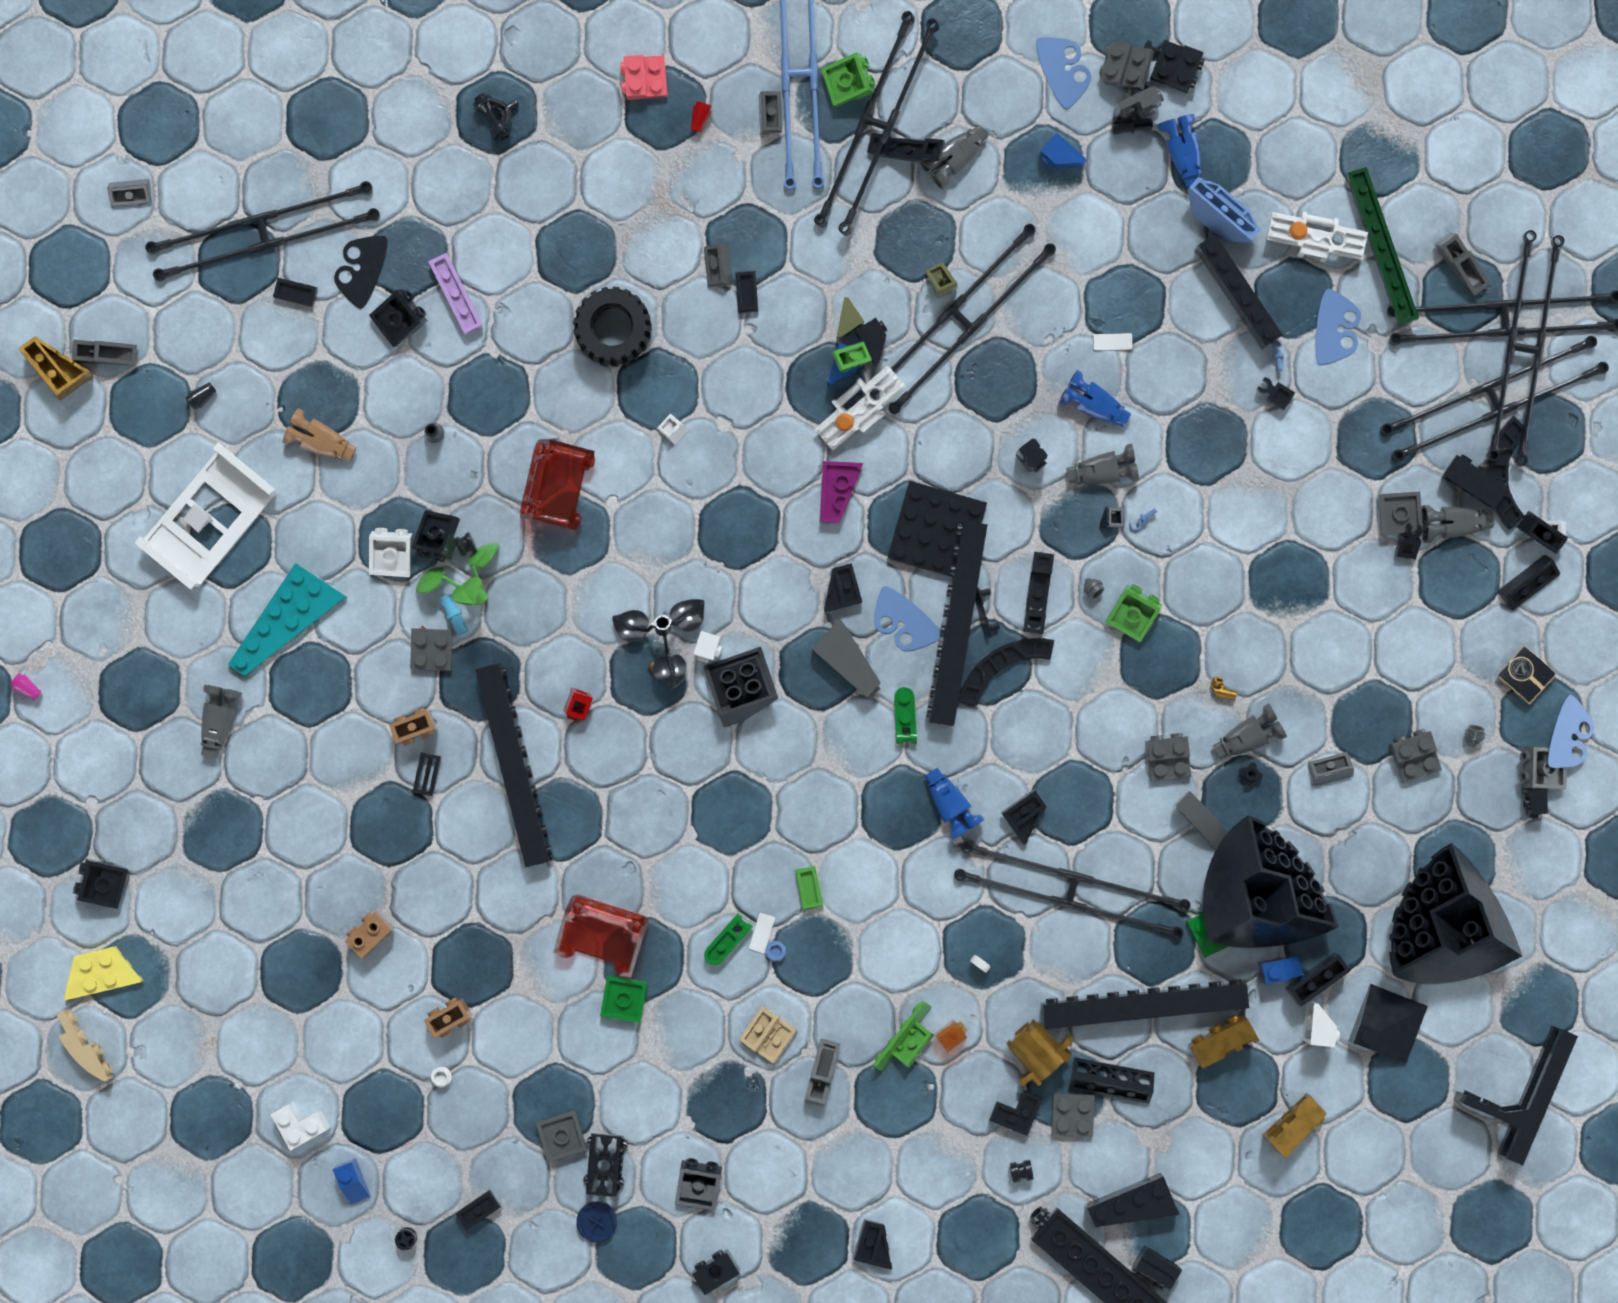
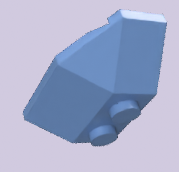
M1198 177L1188 188L1187 191L1193 215L1223 241L1249 243L1260 231L1250 210L1219 184L1205 181Z

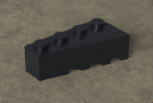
M1161 1173L1085 1204L1095 1227L1180 1215L1165 1178Z

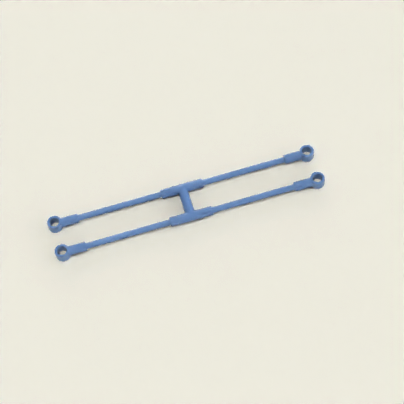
M780 0L782 33L781 71L782 91L784 92L787 163H785L786 178L784 186L788 190H792L796 186L791 158L790 77L810 76L815 152L812 185L816 189L824 186L819 151L818 65L815 52L813 0H808L810 68L789 69L785 0ZM816 179H820L822 183L820 185H816L814 181ZM788 180H792L794 184L792 186H788L786 182Z

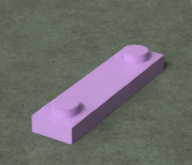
M445 253L428 261L464 334L466 335L482 327L483 324L448 254Z

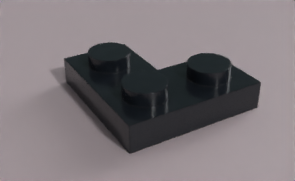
M1023 1089L1016 1108L996 1101L989 1121L1028 1136L1042 1097Z

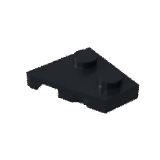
M852 563L832 568L824 612L862 603Z

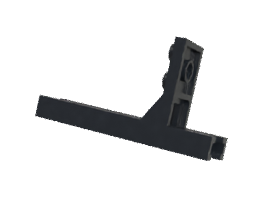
M1551 1025L1518 1104L1500 1106L1485 1098L1481 1102V1097L1466 1090L1463 1093L1456 1092L1454 1099L1509 1123L1497 1152L1498 1154L1522 1166L1524 1165L1576 1043L1577 1035Z

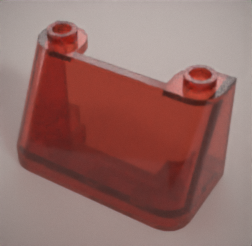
M539 439L535 444L520 507V518L577 530L582 521V516L576 510L583 475L584 471H588L594 466L595 451L552 439Z
M574 895L571 897L564 912L553 953L562 958H569L577 951L614 963L613 969L619 976L631 978L649 920L644 915L585 896Z

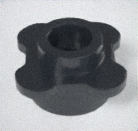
M1254 762L1249 763V766L1239 769V775L1242 776L1246 786H1251L1253 782L1260 781L1263 778V774L1258 771L1257 764Z
M1036 1208L1030 1215L1034 1226L1044 1225L1049 1219L1050 1212L1047 1208Z

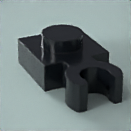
M1264 377L1262 381L1267 384V388L1263 389L1258 386L1256 390L1262 394H1269L1266 400L1284 411L1295 392L1280 382L1273 386L1272 381Z
M1408 523L1405 527L1407 534L1406 536L1400 535L1395 555L1396 557L1416 560L1422 543L1418 537L1421 536L1423 528L1421 525H1418L1415 531H1411L1412 525Z

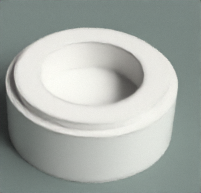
M977 955L971 958L970 961L985 973L990 969V965Z

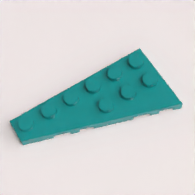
M295 563L228 665L242 675L247 676L265 662L267 658L279 651L285 644L297 637L347 596Z

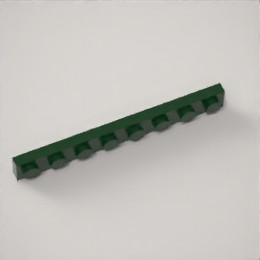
M1367 167L1348 172L1346 177L1365 232H1368L1367 238L1397 324L1400 326L1419 319Z

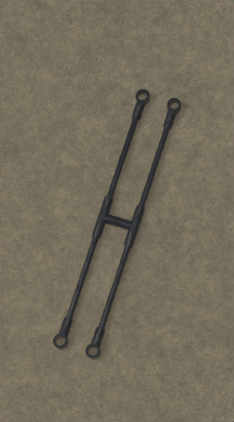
M905 11L902 14V24L897 33L898 37L876 85L875 93H873L864 109L854 133V139L829 197L825 201L820 214L814 217V222L817 226L823 228L828 224L827 216L832 206V200L857 142L862 137L868 124L884 130L853 206L849 209L844 222L840 223L838 227L842 235L848 236L851 234V225L857 213L856 209L881 151L889 139L911 81L933 34L940 28L939 23L934 18L926 22L927 30L922 39L921 48L897 104L892 109L888 121L885 122L870 116L900 42L905 37L909 25L915 22V16L912 12ZM848 226V229L843 231V228Z
M364 181L360 186L346 189L344 192L280 210L274 209L243 218L237 222L156 243L149 241L145 245V249L148 253L154 255L159 250L172 247L177 243L257 223L262 241L245 249L184 266H175L164 270L157 268L153 271V277L157 281L162 282L166 277L180 274L181 271L249 252L254 253L286 244L285 242L353 223L357 224L369 220L376 222L381 217L380 212L375 208H371L367 213L354 216L352 219L271 240L265 225V220L276 218L284 213L345 196L350 197L361 193L369 195L373 191V186L370 182ZM365 185L370 186L368 191L363 190ZM372 212H377L375 218H371ZM151 245H155V249L153 251L149 250V247ZM158 272L163 273L161 278H157Z
M1033 224L1025 225L1023 232L1013 241V244L964 294H961L937 318V321L891 367L894 372L951 315L966 328L949 350L908 391H905L895 402L890 403L888 410L891 414H898L901 407L911 398V394L960 344L965 343L1009 294L1036 267H1039L1048 257L1055 254V245L1052 243L1046 244L1041 254L1033 261V264L973 323L958 310L967 300V297L1016 247H1019L1028 237H1032L1035 234L1036 228ZM1031 227L1033 232L1027 233L1026 228ZM1047 247H1052V248H1053V252H1052V253H1048V252L1046 251V248H1047ZM877 390L876 392H872V391H871L870 394H872V395H877L880 391H879V390ZM897 405L898 411L893 412L891 406Z
M1533 230L1526 231L1522 236L1524 241L1523 263L1513 323L1509 332L1504 362L1506 365L1494 435H1492L1490 450L1486 453V458L1490 462H1494L1500 457L1498 451L1499 432L1514 352L1520 351L1535 354L1522 440H1520L1518 455L1514 458V463L1518 467L1528 463V457L1526 456L1527 437L1538 371L1541 369L1546 339L1545 329L1556 264L1559 261L1561 246L1565 242L1564 237L1561 235L1554 236L1550 241L1552 246L1551 268L1540 332H1538L1536 346L1516 343L1518 334L1517 324L1528 259L1531 256L1533 241L1537 237L1536 232ZM1527 234L1532 235V240L1527 238ZM1555 238L1560 240V245L1555 243ZM1491 452H1494L1496 454L1495 459H1492L1490 457ZM1519 457H1522L1524 459L1523 464H1520L1518 462Z
M1618 290L1611 293L1595 294L1594 296L1551 298L1550 304L1582 301H1610L1615 304L1618 302V299L1614 300L1612 295L1617 294L1618 296ZM1516 299L1486 301L1485 303L1416 307L1417 312L1500 308L1502 328L1488 329V331L1431 335H1401L1393 333L1389 337V343L1392 346H1397L1400 343L1416 342V340L1509 336V308L1515 307ZM1522 299L1521 307L1523 305L1545 304V299ZM1390 306L1387 309V315L1390 318H1394L1395 315L1390 312L1392 308ZM1618 318L1608 322H1597L1596 324L1546 327L1545 332L1586 329H1612L1617 332L1618 328L1614 324L1618 322ZM1517 327V335L1538 333L1541 327ZM1393 336L1398 337L1399 341L1397 343L1392 340Z
M1588 336L1584 341L1570 346L1569 349L1542 360L1541 366L1570 353L1574 354L1586 348L1591 349L1597 345V338ZM1588 339L1593 341L1592 346L1588 344ZM1599 362L1595 367L1582 372L1574 378L1536 393L1534 400L1579 380L1588 379L1597 374H1605L1609 370V365L1606 362ZM1533 364L1509 374L1508 380L1533 370ZM1600 365L1604 366V371H1600ZM1504 375L1409 418H1402L1391 424L1386 423L1382 425L1380 433L1383 436H1389L1393 431L1406 426L1407 423L1483 392H1487L1494 408L1493 411L1482 415V417L1418 445L1414 444L1402 450L1397 449L1391 454L1392 460L1400 462L1406 456L1418 452L1423 447L1479 423L1497 418L1500 400L1494 388L1502 385ZM1529 397L1504 405L1502 415L1528 403ZM1384 426L1389 427V433L1384 432ZM1396 452H1399L1401 454L1400 459H1397L1395 457Z
M964 841L961 845V849L965 853L972 852L983 856L989 855L1053 872L1058 876L1069 878L1070 883L1065 899L984 879L981 876L965 872L960 868L954 872V878L958 881L966 880L977 884L983 883L1036 897L1063 907L1082 912L1088 911L1155 929L1157 932L1171 935L1175 939H1180L1183 936V930L1178 926L1156 925L1089 907L1087 904L1073 900L1078 881L1089 884L1094 883L1161 901L1164 904L1178 907L1182 911H1188L1191 907L1187 899L1179 900L1167 896L1162 897L1095 879L1090 875L1042 865L990 851L988 848L974 845L970 841ZM966 843L971 845L969 851H965L963 848ZM958 871L964 873L962 878H957L956 873ZM1183 901H1186L1188 904L1185 909L1181 908ZM1175 929L1180 930L1179 936H1174L1173 932Z

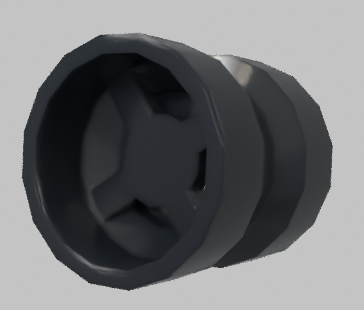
M1030 1159L1024 1160L1022 1163H1010L1013 1183H1019L1021 1178L1027 1181L1034 1180Z

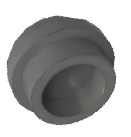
M1085 579L1084 593L1087 597L1095 599L1103 593L1105 588L1100 580Z
M1469 725L1468 729L1465 730V738L1472 747L1485 739V729L1481 726Z

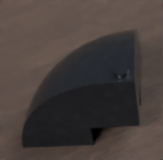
M1248 815L1240 820L1225 835L1208 867L1203 890V915L1208 941L1239 948L1273 947L1308 940L1339 928L1332 905L1327 904L1322 894L1325 892V889L1314 879L1313 876L1316 874L1309 863H1303L1297 855L1299 853L1297 848L1290 841L1285 842L1280 832L1277 830L1271 831L1267 828L1265 822Z
M1448 844L1431 856L1432 860L1424 868L1420 867L1413 882H1409L1401 895L1403 899L1400 906L1396 907L1392 918L1394 923L1393 930L1389 934V940H1391L1390 964L1393 975L1397 978L1421 984L1457 982L1484 975L1522 957L1510 922L1492 889L1473 863L1454 844Z

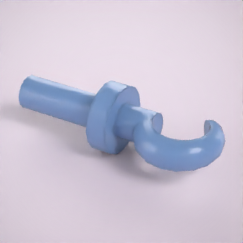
M1275 341L1272 343L1271 348L1276 353L1274 359L1277 360L1278 371H1283L1282 359L1284 354H1281V350L1274 347V344L1282 345V342Z
M1152 509L1145 515H1140L1141 518L1137 520L1139 523L1138 528H1132L1130 522V529L1132 531L1140 530L1142 523H1147V519L1157 513L1156 509Z

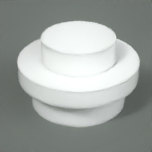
M437 1067L431 1074V1081L437 1087L447 1086L452 1079L451 1072L446 1067Z

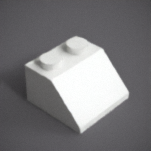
M1310 1000L1306 1003L1303 1041L1310 1045L1335 1047L1336 1042H1339L1340 1036L1337 1026L1318 1003Z

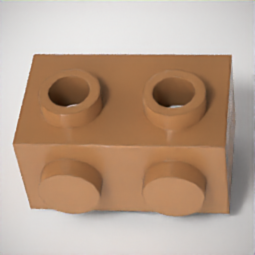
M424 708L414 711L413 716L407 718L405 715L393 719L394 723L389 724L396 744L402 743L403 746L414 743V738L422 736V739L434 735L433 731L438 730L431 710L425 711Z
M378 911L373 914L369 912L362 918L363 924L359 928L354 926L346 934L348 938L345 942L361 959L365 958L394 930Z
M455 997L445 1003L446 1008L439 1010L437 1007L427 1013L429 1017L424 1022L433 1038L439 1035L443 1038L452 1033L451 1028L456 1025L461 1028L470 1022L468 1019L473 1015L463 998L457 1000Z

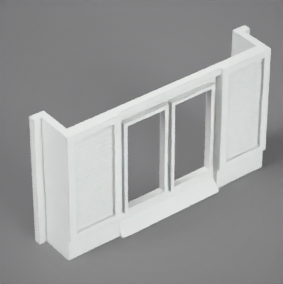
M219 442L213 448L216 453L146 537H139L135 541L138 547L190 590L194 587H200L276 495L273 492L275 489ZM205 482L242 512L228 529L211 516L212 520L210 523L221 531L223 535L210 551L173 521L187 504L192 507L196 503L192 500V497Z

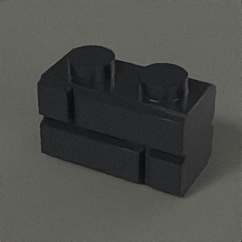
M1035 438L1021 446L1016 452V456L1020 462H1024L1023 466L1028 472L1034 470L1037 473L1047 464L1045 460L1048 455L1043 448H1040L1041 445Z
M1146 1245L1133 1263L1137 1276L1144 1280L1147 1277L1154 1281L1152 1284L1162 1291L1164 1288L1170 1291L1182 1272V1268Z

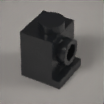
M1547 789L1521 790V794H1526V798L1523 799V808L1526 810V814H1529V818H1541V814H1548Z

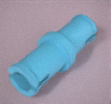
M451 594L440 598L439 601L447 614L446 618L448 621H451L457 636L468 632L469 628L461 616L462 611L457 608L455 602L451 599Z

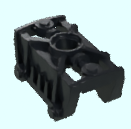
M591 1133V1136L587 1138L589 1147L587 1174L583 1178L584 1185H586V1194L617 1197L625 1182L624 1178H622L624 1150L628 1147V1142L622 1135ZM598 1137H600L603 1145L600 1155L597 1152ZM614 1138L617 1139L616 1151L610 1156L608 1146ZM607 1160L610 1163V1168L606 1171L600 1170L598 1167L599 1161ZM598 1174L600 1185L597 1187L596 1192H592L594 1177ZM608 1175L613 1181L612 1193H608L605 1186Z

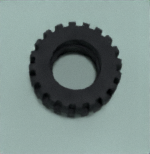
M614 286L613 289L603 287L601 291L596 292L595 290L591 292V296L585 297L581 301L582 305L577 307L575 311L576 317L573 319L574 336L583 353L593 362H598L602 366L611 365L612 367H618L621 364L625 366L630 364L629 362L633 359L636 361L640 357L641 352H645L647 349V344L651 340V318L645 304L642 303L637 295H633L631 291L627 289L621 290L619 287ZM608 309L624 311L632 323L630 336L623 343L614 346L603 344L594 333L596 318Z

